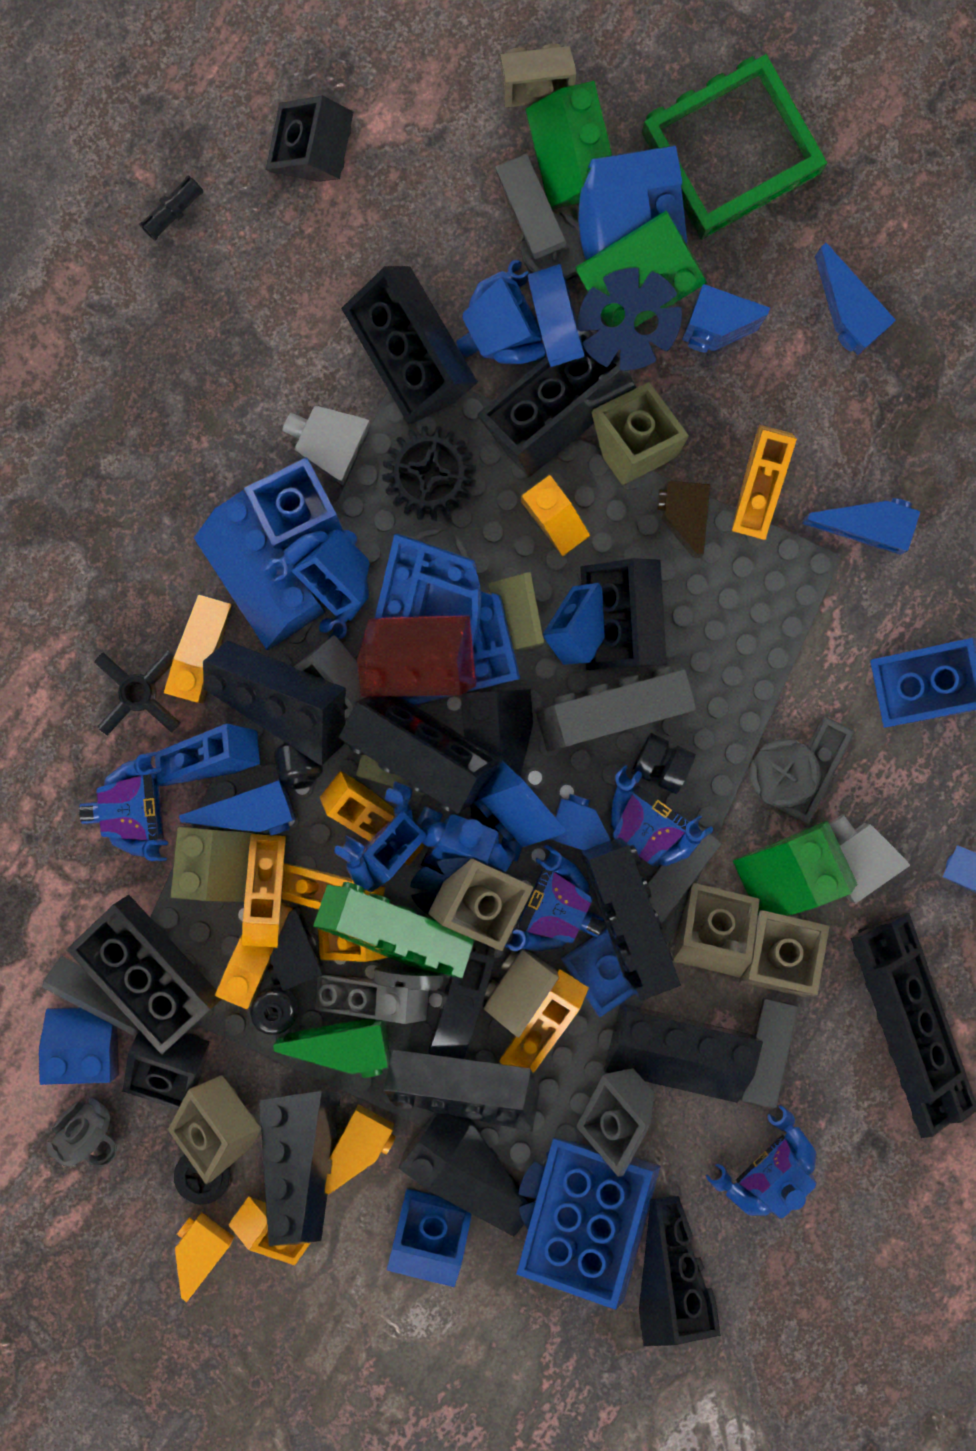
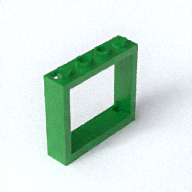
M767 54L758 59H755L754 56L745 59L736 67V71L727 76L724 73L716 75L706 83L707 87L696 93L694 90L685 92L677 98L676 104L667 109L659 107L646 116L647 120L644 121L642 135L650 149L668 147L670 145L661 129L759 76L805 158L800 163L707 213L679 163L682 177L683 207L701 240L819 176L827 165L825 157Z

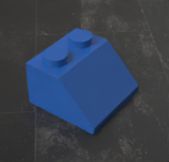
M703 284L693 306L682 340L689 342L688 347L699 352L706 353L708 349L716 351L758 331L767 317L770 307Z
M307 457L244 488L274 549L288 548L305 534L316 531H323L327 534L334 529L343 530L337 514Z
M503 761L477 796L478 799L474 801V804L487 818L492 814L497 818L499 823L495 828L508 842L514 838L522 847L559 836L566 831L525 781Z
M80 1007L46 1009L39 1045L40 1085L110 1083L119 1076L118 1032L116 1026Z
M406 1188L387 1271L455 1287L462 1265L472 1214L439 1196Z

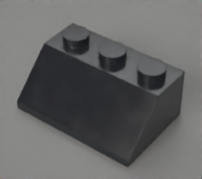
M630 558L580 566L581 585L599 583L603 594L605 638L599 646L595 657L589 663H586V670L667 665L661 560Z

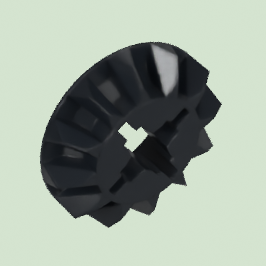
M185 1154L176 1164L174 1170L175 1187L179 1194L191 1203L199 1205L212 1203L219 1199L228 1187L230 1179L228 1168L212 1182L205 1184L202 1190L199 1178L188 1176L192 1175V1173H197V1171Z

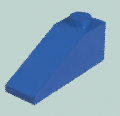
M825 243L815 255L834 328L839 334L838 340L842 346L848 351H854L859 355L880 337L896 319L834 250Z
M892 498L891 502L882 501L812 512L804 517L802 524L901 555L909 550L921 511L912 509V503Z
M226 723L157 751L155 765L156 768L161 767V771L156 773L157 786L163 787L234 774L260 764L257 730Z
M280 780L179 815L180 821L183 823L253 832L269 830L270 836L289 830L288 822L296 820L284 783Z

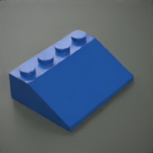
M553 1138L516 1275L616 1310L626 1297L650 1208V1199L653 1197L661 1166L633 1157L624 1175L618 1177L594 1147Z

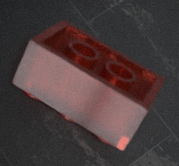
M470 615L368 619L357 660L361 697L462 695L476 687Z

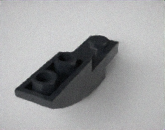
M474 940L463 978L450 976L443 995L428 1054L464 1059L495 961V948Z

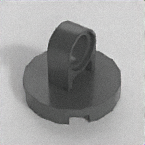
M88 1098L89 1103L84 1105L79 1101L74 1103L59 1117L52 1128L56 1135L53 1143L47 1141L48 1155L63 1166H73L85 1159L95 1167H102L108 1165L116 1156L117 1146L107 1133L110 1122L109 1111L94 1098ZM101 1141L108 1143L104 1153L98 1156L91 1155Z

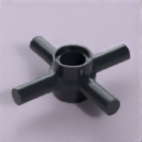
M167 649L144 675H128L104 652L101 653L94 663L119 685L118 696L120 702L97 728L108 736L131 710H147L172 733L181 722L156 700L157 690L155 683L172 666L175 655ZM136 683H141L145 688V696L139 702H134L130 697V689Z

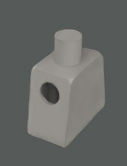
M314 406L308 420L291 412L284 423L283 432L299 439L295 446V452L302 459L307 457L311 465L344 486L371 425L369 420Z
M844 814L829 823L858 884L853 892L846 896L850 902L856 904L910 866L908 861L871 824L864 823L854 829Z

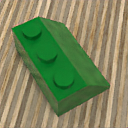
M595 81L560 88L525 109L544 192L552 210L579 204L581 187L584 186L591 168H588L591 159L612 156Z
M667 210L575 267L588 292L594 287L607 296H610L603 281V277L621 269L638 268V288H641L650 272L654 271L664 277L677 292L676 297L660 308L671 306L702 287L703 284H707L700 265ZM611 303L603 308L601 317L608 327H616L623 322L625 310L620 304ZM652 311L639 313L634 320V328L656 314Z

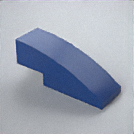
M561 264L528 274L533 303L550 367L584 357L578 322Z

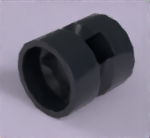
M650 733L631 773L635 775L639 771L642 774L641 778L649 782L657 779L659 787L677 794L688 776L696 754L680 746L672 749L669 747L668 740Z

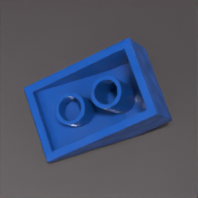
M968 638L870 660L884 728L976 711V638Z

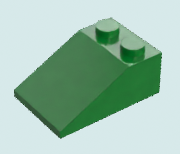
M828 820L733 860L748 896L760 899L758 915L763 910L790 916L847 896L858 885Z
M370 1018L284 1033L273 1044L274 1052L350 1074L361 1073L362 1078L383 1074L382 1069L388 1068L391 1059L385 1021Z

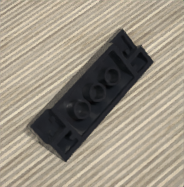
M906 913L859 929V934L850 939L853 944L855 957L859 961L865 978L866 988L871 995L877 1012V1020L883 1029L889 1054L895 1063L901 1088L907 1097L912 1112V1119L917 1126L920 1137L928 1138L935 1136L949 1124L961 1123L976 1112V1100L910 913Z

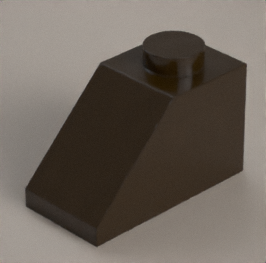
M668 480L665 484V490L659 489L657 510H662V521L693 558H701L704 555L710 484Z

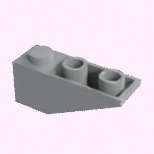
M322 975L317 978L315 1010L402 1024L414 1023L427 1019L429 990H408V988L398 984L395 987L393 986V988L375 984L373 979Z

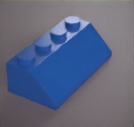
M244 490L212 511L194 536V539L267 651L325 613L315 595L291 571L292 564L287 566V575L281 580L269 581L277 573V568L274 564L267 570L261 571V565L265 561L283 557L284 554L282 552L284 548H273Z

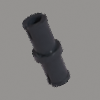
M187 175L185 180L168 197L163 195L159 199L161 204L143 222L139 223L140 227L149 237L156 241L158 236L175 219L179 221L184 216L182 212L199 195L204 193L203 189L193 178Z

